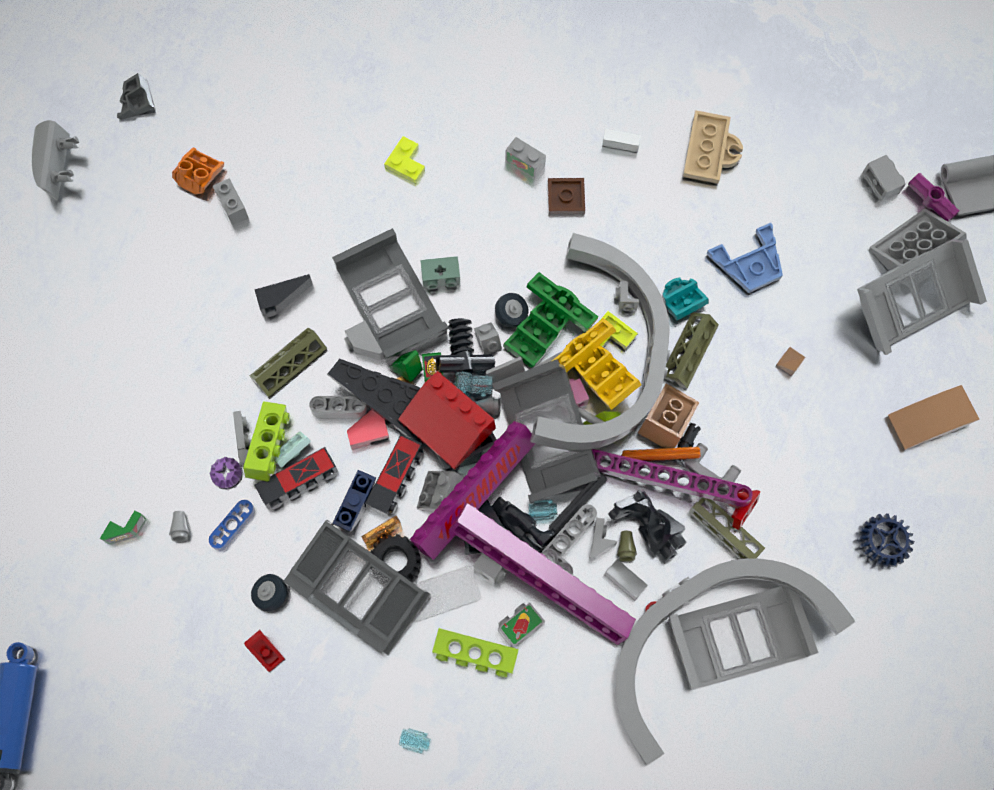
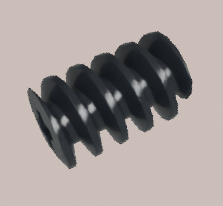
M464 318L449 320V343L451 345L450 351L452 352L450 355H456L463 351L474 353V349L468 348L474 345L472 341H468L473 338L472 334H468L472 332V327H468V325L472 324V321Z

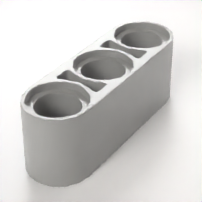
M315 396L309 402L310 410L316 418L361 419L368 411L367 406L355 396ZM318 404L324 405L321 410L314 409ZM336 405H343L341 410H334ZM356 405L363 406L359 411L353 410Z

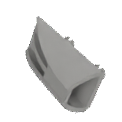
M47 120L36 125L34 130L32 172L36 185L57 201L61 182L73 181L70 178L74 176L73 171H63L67 149L79 148L76 145L79 143V140L76 136L69 138L70 134L58 123Z

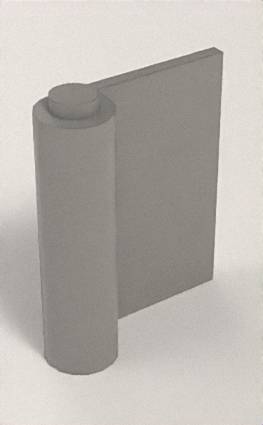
M994 155L947 163L941 166V176L952 204L960 210L957 216L994 209Z

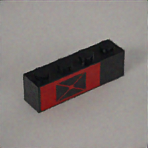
M400 434L365 503L367 509L387 518L390 513L394 514L398 506L396 501L399 496H403L407 488L405 485L407 479L413 477L416 469L414 466L423 457L422 443Z
M323 447L270 476L269 481H260L254 486L268 510L271 508L276 509L283 504V501L298 497L300 492L305 489H313L318 485V482L333 478L338 470L326 447Z

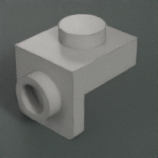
M620 281L619 287L615 288V299H618V309H623L624 311L637 309L639 299L628 298V281Z
M492 322L474 328L484 355L502 349L499 334Z

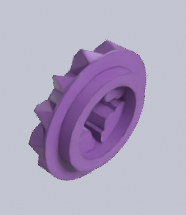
M224 456V458L217 459L211 465L209 474L216 486L229 488L238 483L242 475V469L234 458ZM225 465L228 470H231L230 473H227L226 480L224 475L219 473L224 471Z

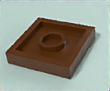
M548 178V214H585L584 178Z

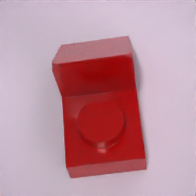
M752 490V500L748 506L740 507L728 504L735 508L731 517L734 519L732 527L740 530L758 503L761 491ZM745 492L737 494L741 500H746L749 497Z
M260 629L244 642L246 648L268 672L285 659Z

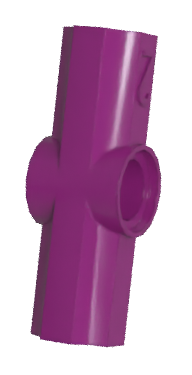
M918 173L909 181L908 185L923 199V205L928 209H933L945 221L949 222L960 212L945 197L944 190L939 186H934L921 173Z

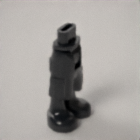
M501 496L492 505L502 526L520 540L528 543L530 547L539 553H542L544 550L542 547L547 546L557 535L553 530L543 532L537 529V522L529 514L521 511L518 507L511 504L510 501H505ZM529 534L536 540V542H537L538 544L534 543V542L528 537Z

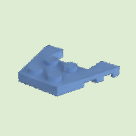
M772 223L761 226L755 231L763 246L732 260L723 244L707 251V255L748 293L777 281L783 276Z

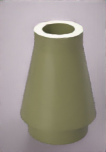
M621 531L617 552L619 560L623 562L634 561L637 551L632 531Z

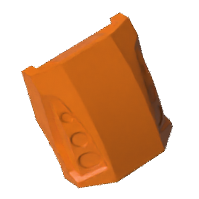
M193 147L182 157L177 167L172 171V178L179 187L193 194H201L205 192V188L223 169L224 162L205 155Z

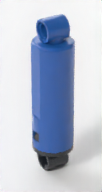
M21 642L11 644L6 652L9 662L0 663V790L11 789L12 780L9 774H20L38 670L36 666L29 664L34 657L33 649ZM23 649L24 654L20 659H18L17 653L19 650Z

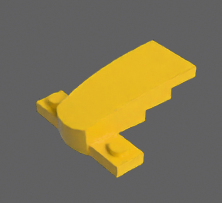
M602 318L586 333L571 340L563 352L553 360L558 359L559 363L565 366L566 372L574 367L591 390L612 410L642 384L608 350L600 346L601 343L616 332L614 326Z

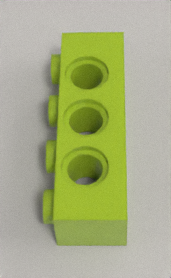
M263 401L243 466L245 478L269 481L271 474L275 473V458L280 455L281 447L279 444L280 441L284 440V426L289 423L290 413H287L285 404Z
M439 628L432 654L436 655L435 659L447 662L448 659L456 661V665L467 667L468 664L476 666L475 670L485 673L488 670L496 672L495 675L507 678L508 675L512 676L519 649ZM452 644H458L461 650L457 654H452L449 651V647ZM472 649H478L481 652V656L478 659L470 658L469 652ZM493 654H497L501 658L500 663L497 665H493L489 661V657Z

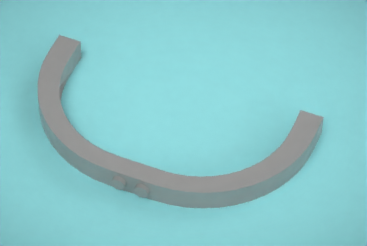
M573 233L568 242L566 258L598 267L620 281H628V289L636 299H639V304L645 314L649 330V346L642 389L635 404L626 412L612 420L593 425H574L539 416L536 419L530 442L563 450H588L611 444L623 438L635 429L651 410L659 396L663 379L666 378L668 372L666 362L670 357V350H668L670 328L663 298L653 280L637 262L624 252L603 241Z
M759 558L738 559L717 564L700 572L691 579L689 577L684 578L678 583L680 586L675 590L670 588L662 594L663 598L652 605L633 626L622 648L616 674V696L621 720L630 740L646 765L648 766L664 755V752L649 731L639 711L635 692V675L638 659L647 639L665 619L704 592L722 583L741 579H759L780 584L798 593L818 611L834 634L838 635L851 626L855 620L835 594L822 582L799 568L786 563Z

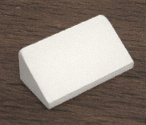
M605 129L602 146L638 152L641 135Z

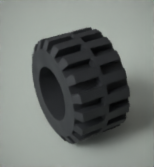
M390 534L387 535L388 538H380V542L378 544L375 543L373 545L374 549L370 552L382 561L390 552L400 551L404 553L407 557V564L402 570L397 572L413 582L414 577L419 574V568L421 569V558L418 548L408 537H401L400 534H396V536ZM371 567L375 579L380 584L386 585L389 578Z

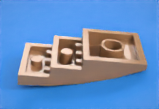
M962 385L888 414L905 450L947 435L980 420Z

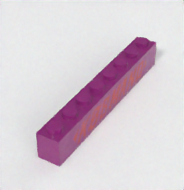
M516 421L510 424L500 438L494 442L492 447L481 456L476 465L468 471L461 482L456 484L453 491L442 500L437 509L414 532L409 540L423 555L434 560L456 535L449 529L468 503L479 509L536 444L530 442L532 433L526 425Z

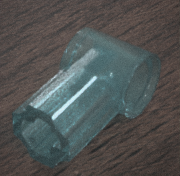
M468 372L455 373L454 385L466 396L471 395V393L492 394V376H476Z

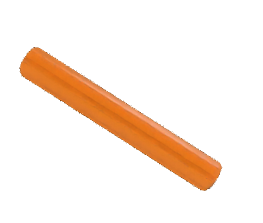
M700 447L624 450L622 456L642 461L700 458L701 450Z

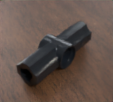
M463 351L456 355H437L435 368L439 373H458L460 376H469L475 372H486L494 368L496 362L492 354L473 355L470 351Z

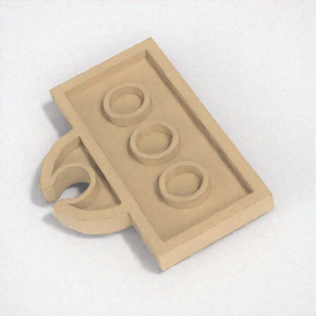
M695 110L683 177L719 184L722 168L735 166L740 161L741 154L733 155L729 151L730 149H735L738 152L743 151L740 139L728 133L731 117Z

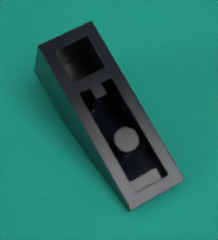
M310 274L254 289L262 316L271 317L283 311L313 285Z

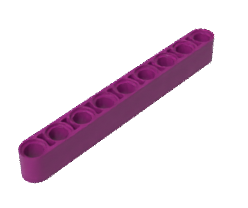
M592 449L598 470L603 474L740 507L748 506L752 500V490L743 484ZM608 459L611 461V464L608 467H603L601 462ZM628 464L630 469L623 472L620 470V466ZM646 468L650 473L647 476H641L639 471ZM662 473L669 475V479L666 481H661L658 477ZM680 478H687L689 483L682 486L678 483V480ZM705 482L709 487L703 491L697 487L698 484ZM720 487H725L729 492L726 495H720L717 490ZM745 492L749 497L746 500H741L737 494Z

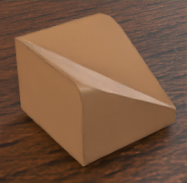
M789 347L776 365L792 376L806 357L792 347Z

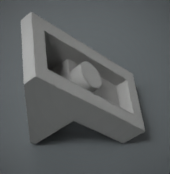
M597 517L595 521L590 561H594L609 551L618 542L602 538L606 537L607 532L604 518Z

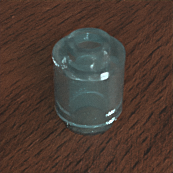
M552 499L528 504L529 515L535 521L552 520L554 515H558L557 503H553Z
M411 728L408 730L403 729L399 746H403L405 750L423 754L424 750L428 751L431 739L428 738V733Z

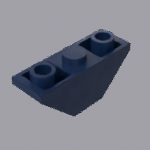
M357 470L333 520V525L349 532L354 529L366 509L365 503L374 487L376 477Z

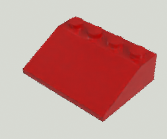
M438 371L422 385L398 419L454 470L496 429L494 418Z

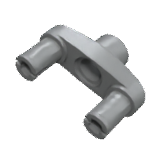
M698 443L696 446L700 447V458L684 459L683 465L689 472L730 482H735L741 473L737 466L731 465L724 477L721 478L701 465L700 461L708 451V447L702 443ZM702 482L697 487L704 491L709 486L707 483ZM720 487L717 490L725 494L729 492L725 487Z

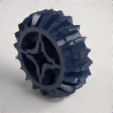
M886 513L884 516L878 514L876 518L872 516L869 518V522L866 521L863 524L865 528L860 529L862 535L858 537V540L864 543L860 544L859 548H865L866 551L863 552V555L869 554L868 560L871 562L875 559L877 566L882 563L883 567L887 568L889 564L891 567L897 566V563L902 564L904 559L907 560L910 557L908 553L913 552V548L910 545H913L915 541L909 539L913 536V533L907 532L910 526L904 527L902 525L904 520L902 519L898 522L897 515L892 516V518H890L889 513ZM877 526H886L891 528V530L884 531L877 528ZM872 535L876 540V547L873 544ZM896 535H898L900 543L897 541ZM889 536L887 543L883 545L885 543V537ZM886 549L890 552L893 551L896 555H886L881 553V551Z

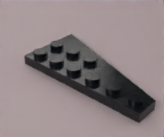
M339 358L327 375L404 435L423 444L424 442L398 420L420 390V387L382 375L376 371L365 369L362 366Z

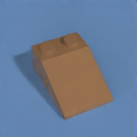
M666 383L638 434L663 448H675L699 402Z

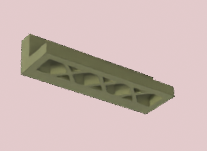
M691 313L666 363L668 372L664 379L674 380L681 388H688L719 326L710 314ZM701 319L699 324L693 327L695 320ZM693 334L691 340L685 343L686 338ZM685 350L683 356L677 359L678 354ZM677 366L675 373L669 374L670 370Z
M306 328L249 376L258 384L265 395L269 397L326 350L327 347L314 330ZM316 340L320 347L314 352L309 351V344ZM298 353L304 354L303 361L300 364L294 363V358ZM282 366H289L288 374L279 376L280 368ZM268 378H275L274 385L267 390L262 383Z
M702 497L690 509L689 512L740 559H756L764 551L765 547L743 527L738 530L741 533L742 540H739L732 534L730 530H737L734 527H730V524L733 525L734 519L713 500ZM704 501L711 506L712 513H709L701 505ZM715 516H723L726 519L727 527L721 524ZM745 544H753L759 550L754 554Z

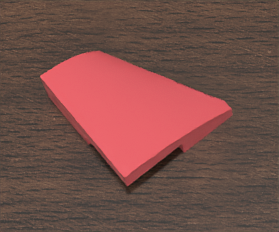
M370 410L347 430L351 449L371 445L370 442L389 438L385 420L373 410Z

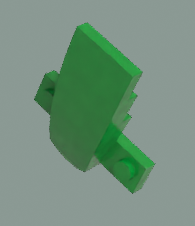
M540 272L527 283L526 288L543 301L530 311L529 316L517 326L516 331L503 344L505 349L516 357H521L522 361L530 368H534L541 361L570 321L587 332L599 317L580 303V300L572 291L556 285Z

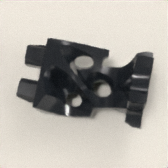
M638 490L634 495L615 502L614 508L608 513L609 517L613 520L621 517L639 519L644 526H640L638 529L654 556L661 553L666 561L674 558L677 555L676 550L682 548L687 543L681 535L685 531V526L661 509L656 510L645 491Z

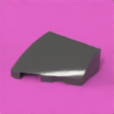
M137 73L123 82V93L120 97L122 109L121 112L117 113V118L122 120L134 117L154 108L147 79Z

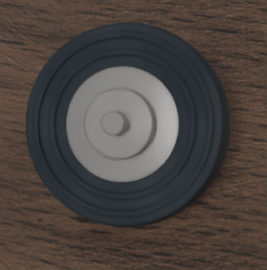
M504 294L495 304L497 319L507 327H517L528 317L529 309L527 302L519 294Z
M274 574L261 576L254 583L251 590L253 604L263 611H273L280 607L287 596V585L283 582L284 580Z

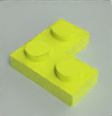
M402 136L384 163L385 168L417 183L425 170L424 165L411 159L419 148L418 143Z
M607 311L602 318L612 324L616 332L601 343L600 346L604 347L611 338L626 350L638 333Z

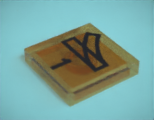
M396 515L362 535L361 538L367 550L373 549V545L375 543L378 544L380 538H388L387 535L390 534L395 536L403 531L401 522Z

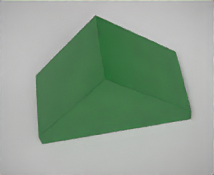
M413 350L400 355L389 366V369L411 382L423 370L418 352Z

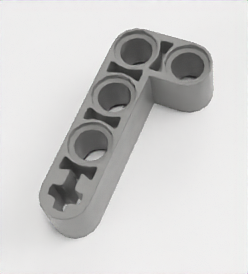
M590 504L583 505L542 551V554L545 556H552L554 563L567 569L571 575H573V567L563 557L594 523L597 517L596 508ZM591 513V516L587 517L582 523L581 520L584 514ZM571 526H576L579 528L580 532L578 534H573L570 532L569 528ZM564 541L567 547L560 549L557 547L556 542Z

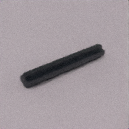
M599 472L601 477L597 478L598 480L588 483L549 525L548 528L558 534L577 511L590 500L607 481L603 473Z

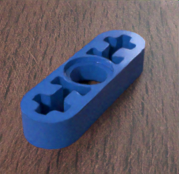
M249 500L239 501L210 534L209 544L213 549H225L254 515L255 508ZM242 506H248L249 512L242 513V510L240 508ZM237 513L238 516L241 514L240 517H241L243 520L240 521V520L238 519V517L234 516V514ZM236 520L237 527L234 530H228L226 527L228 521ZM224 529L230 535L227 537L221 530ZM224 534L221 538L223 543L215 545L216 541L214 539L216 537L220 538Z

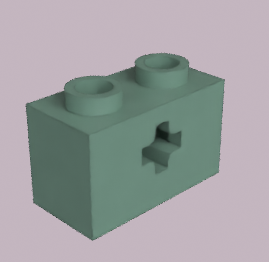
M458 256L420 260L423 288L455 287L460 284Z

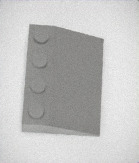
M923 209L870 246V251L890 271L951 239L963 241L967 239V233L927 209ZM929 267L913 275L916 285L931 275ZM907 279L901 281L902 284L910 288Z

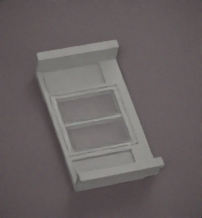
M951 239L857 289L876 350L882 351L884 355L892 352L891 344L970 302L980 305L987 302L967 239L963 241Z
M785 586L685 614L669 616L692 690L819 653L799 594Z

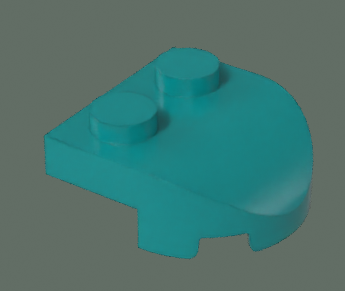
M681 277L670 280L665 285L663 300L666 309L676 320L709 304V298L698 288L697 281L692 278L682 280Z

